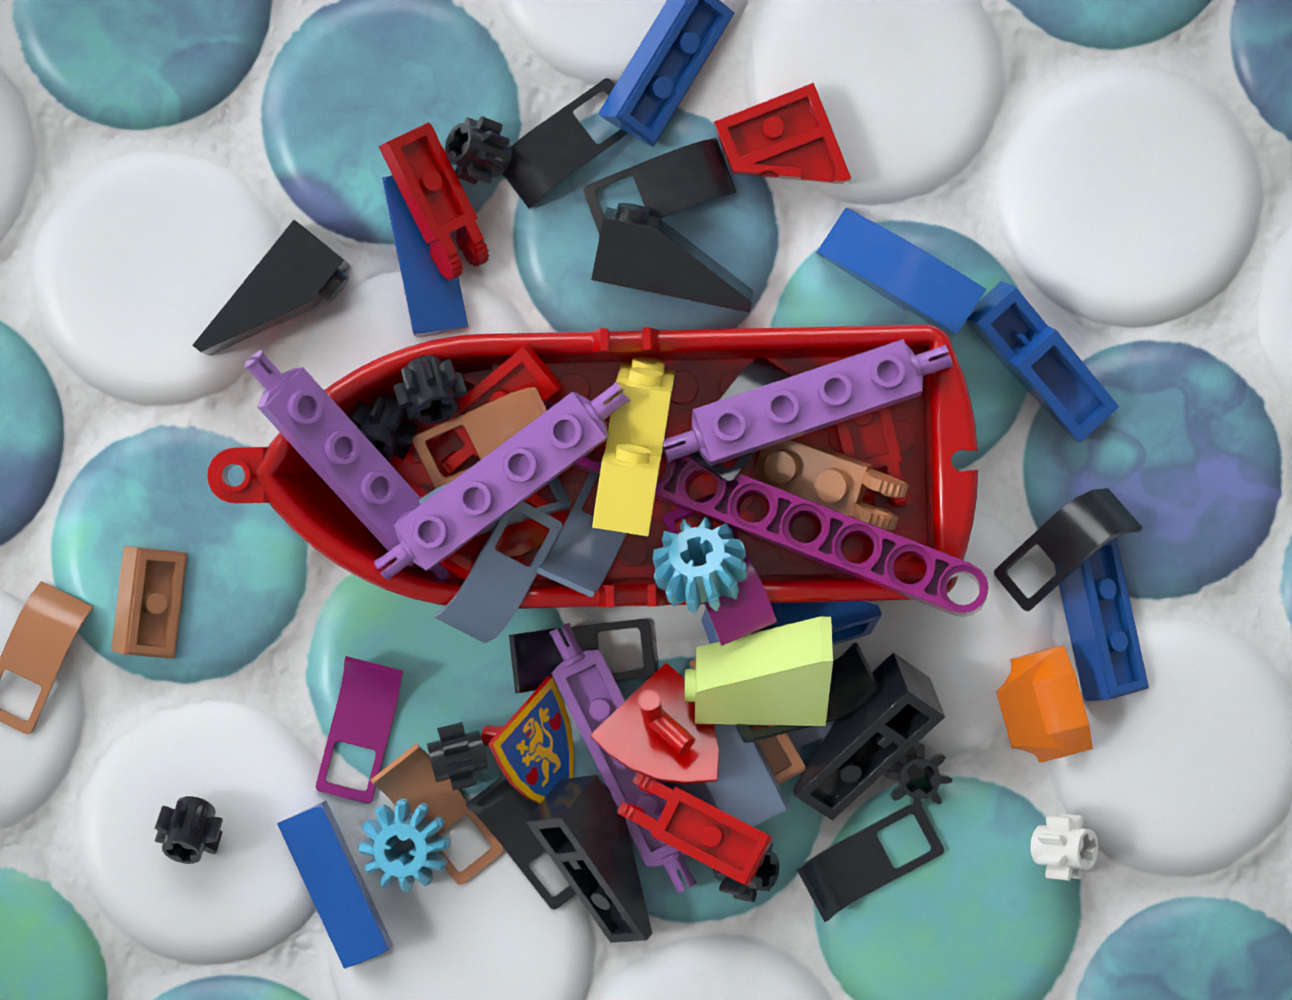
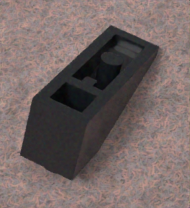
M618 203L617 209L607 207L602 221L591 280L750 313L753 290L661 218L649 216L650 210L648 208L631 203Z
M294 219L192 346L201 353L210 356L317 307L323 299L329 303L332 302L349 281V277L344 273L350 267V264Z
M894 652L872 672L880 690L866 705L850 715L835 720L793 788L795 797L832 821L945 718L930 677Z
M597 775L560 779L526 820V823L610 943L647 941L652 935V929L625 817L617 813L618 805L612 798L609 788L601 782Z

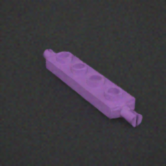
M903 339L693 409L691 431L664 439L663 452H665L667 462H671V460L699 451L703 459L710 466L918 397L923 391L922 376L945 368H951L952 359L950 355L947 356L949 351L946 345L914 355Z
M262 350L254 353L250 357L251 360L245 362L244 368L248 369L265 388L257 408L388 551L392 550L400 544L393 525L420 506L418 500L421 498L304 367L293 368L281 373ZM414 561L407 566H412L413 564H415ZM440 564L430 570L440 580H446L451 576L449 572H452Z
M615 382L614 385L591 402L579 393L571 392L395 523L393 526L396 529L400 544L374 561L377 569H384L380 572L382 576L390 580L392 576L413 561L424 568L425 571L432 570L609 439L604 419L631 401L627 393H621L624 389L618 382Z
M570 622L561 626L569 646L566 645L558 628L550 631L549 634L552 636L564 660L551 674L606 786L611 792L612 798L618 807H620L622 801L627 804L633 803L644 809L647 814L659 819L667 801L657 795H650L640 790L632 782L637 772L628 769L611 757L590 738V735L625 702V698L601 649L583 651L570 626ZM657 780V781H659V782H661V783L667 785L665 781ZM625 818L628 831L646 867L664 864L676 889V893L685 890L677 870H680L688 888L697 884L684 859L683 852L650 836L652 831Z

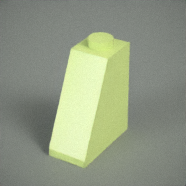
M820 616L748 634L723 646L716 642L696 647L695 669H685L684 702H695V724L826 726L833 666L831 617Z

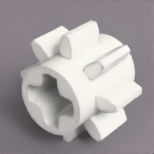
M1059 814V816L1048 815L1046 817L1047 825H1039L1032 835L1031 855L1034 862L1038 865L1047 866L1045 878L1064 881H1070L1071 878L1081 879L1083 877L1082 870L1091 869L1097 859L1098 840L1095 832L1091 829L1082 828L1083 816Z

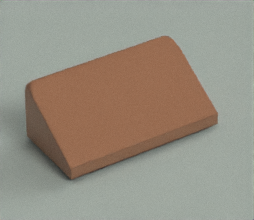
M124 546L111 645L113 652L124 655L175 659L188 553Z

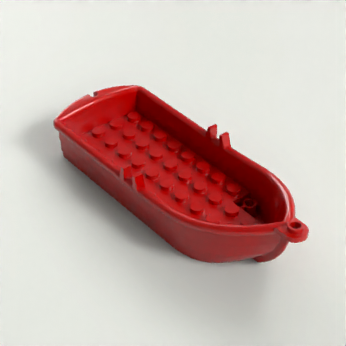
M933 325L658 330L651 327H642V331H609L608 328H600L591 332L460 335L423 342L381 356L355 369L324 390L350 419L359 401L365 402L370 406L377 397L387 396L397 399L394 385L404 382L401 370L415 358L432 355L439 357L442 361L452 360L455 372H461L468 393L517 351L529 344L563 386L546 401L558 403L571 392H577L591 402L614 385L622 362L632 364L634 357H647L665 362V369L675 370L664 439L691 431L693 409L719 401L742 371L758 357L768 359L792 376L903 339L914 355L946 345L949 351L947 356L950 355L952 359V367L922 376L923 391L920 396L889 406L902 462H899L902 479L909 484L906 492L908 506L895 508L890 497L872 490L876 507L887 509L899 517L895 530L886 531L964 560L974 523L978 491V470L962 472L956 470L952 465V456L956 451H978L976 424L971 398L950 338L944 331ZM610 416L604 419V421L609 423ZM418 419L412 421L418 424L415 435L434 426L424 424ZM836 424L797 437L843 454ZM452 428L444 434V438L429 449L437 465L440 466L441 461L453 451H458L465 443ZM280 432L268 447L228 448L219 452L210 462L207 479L209 487L215 496L222 501L234 504L269 503L288 526L310 546L336 565L362 580L414 600L446 606L452 600L465 579L453 572H449L451 576L446 580H440L430 570L425 571L424 568L416 563L412 566H406L392 576L390 580L385 579L380 573L384 569H377L374 561L389 551ZM607 440L589 453L591 461L602 462ZM413 442L404 460L393 455L389 463L420 498L436 489ZM761 450L756 451L740 474L753 478ZM472 455L446 477L472 467L481 460L479 455L477 457ZM661 457L658 480L662 478L666 471V461L663 457ZM740 457L722 462L721 464L727 468H732ZM235 465L241 466L245 473L243 482L238 486H233L228 481V472ZM571 466L558 476L571 501V506L568 509L562 510L568 515L590 474L574 466ZM885 466L873 469L886 474ZM708 475L699 476L694 479L689 489L690 498L696 501L710 494H716L718 488L717 479ZM597 478L582 508L583 512L594 516L599 478ZM549 484L534 493L550 504L557 502ZM760 495L746 498L740 507L741 518L750 523L763 520L769 512L770 505L768 499ZM658 499L654 500L649 535L642 536L627 533L604 582L600 585L595 596L589 597L537 573L518 609L615 608L618 606L658 607L672 605L667 599L666 591H661L655 582L654 573L657 568L654 566L652 557L654 549L664 547L662 537L664 531L668 532L664 524L663 516L668 512L678 509V507ZM694 514L684 520L690 523L691 528L699 527L704 517ZM812 515L800 516L792 524V538L800 543L814 541L821 533V522ZM682 520L675 523L679 533H681L680 524ZM712 521L714 529L721 526V524ZM736 530L762 582L770 603L913 600ZM855 535L846 540L842 553L844 558L851 563H864L872 556L874 544L866 536ZM541 546L517 561L525 566H530ZM907 555L898 560L894 568V574L899 581L905 584H915L923 579L927 568L921 558ZM958 576L948 583L946 588L947 594L955 586ZM684 601L678 605H687V603Z

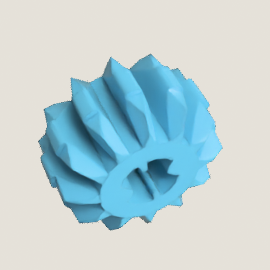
M705 516L699 527L691 528V524L682 519L680 524L681 533L675 534L664 531L662 537L664 547L654 549L652 559L655 568H657L654 573L655 582L661 591H666L667 599L673 606L686 601L688 610L695 614L701 603L709 602V606L718 611L720 606L719 597L726 596L736 599L739 592L737 582L746 581L748 571L746 563L743 562L746 557L744 544L740 542V539H734L732 529L728 527L727 523L714 529L712 521ZM705 563V564L702 565V566H696V567H695V565H697V564Z
M401 798L397 801L395 812L386 804H382L376 809L378 821L367 820L363 824L362 830L371 839L362 841L358 845V851L365 855H374V858L364 866L365 872L370 874L381 868L385 872L380 880L382 887L387 888L395 877H398L399 886L403 892H409L413 888L415 879L423 886H428L434 879L431 869L442 871L447 865L448 861L439 852L451 846V838L435 835L445 824L444 818L437 817L430 823L424 819L429 811L427 803L422 802L414 814H411L410 804L406 798ZM410 838L414 842L415 846L411 851L405 849L399 852L395 847V843L399 839L404 841Z

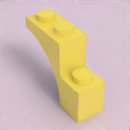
M634 357L632 364L621 363L616 382L624 389L621 393H627L631 401L627 402L610 416L609 439L606 442V449L601 464L592 528L642 536L649 535L675 377V370L665 369V362L661 360Z

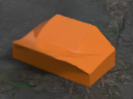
M1058 645L1011 658V673L1004 684L996 691L1011 748L1034 754L1040 763L1093 749L1089 721L1077 678L1065 646Z

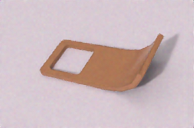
M525 388L495 399L415 435L412 442L435 488H438L455 480L468 469L452 476L444 477L426 440L459 425H463L480 459H483L547 410L537 389Z
M40 581L21 610L0 656V679L4 670H9L40 685L41 692L28 721L0 708V722L24 734L33 732L67 652L82 624L93 610L92 605Z
M417 743L370 779L372 784L380 789L395 806L399 799L406 798L410 804L411 814H414L422 802L427 803L429 811L424 819L430 823L435 818L442 817L445 821L443 827L435 835L439 836L464 815L470 817L491 844V848L463 871H458L443 851L439 852L448 861L445 869L457 884L462 885L503 853V846L484 823L467 808L465 804L468 801L459 790L453 791L450 779L436 783L430 756Z

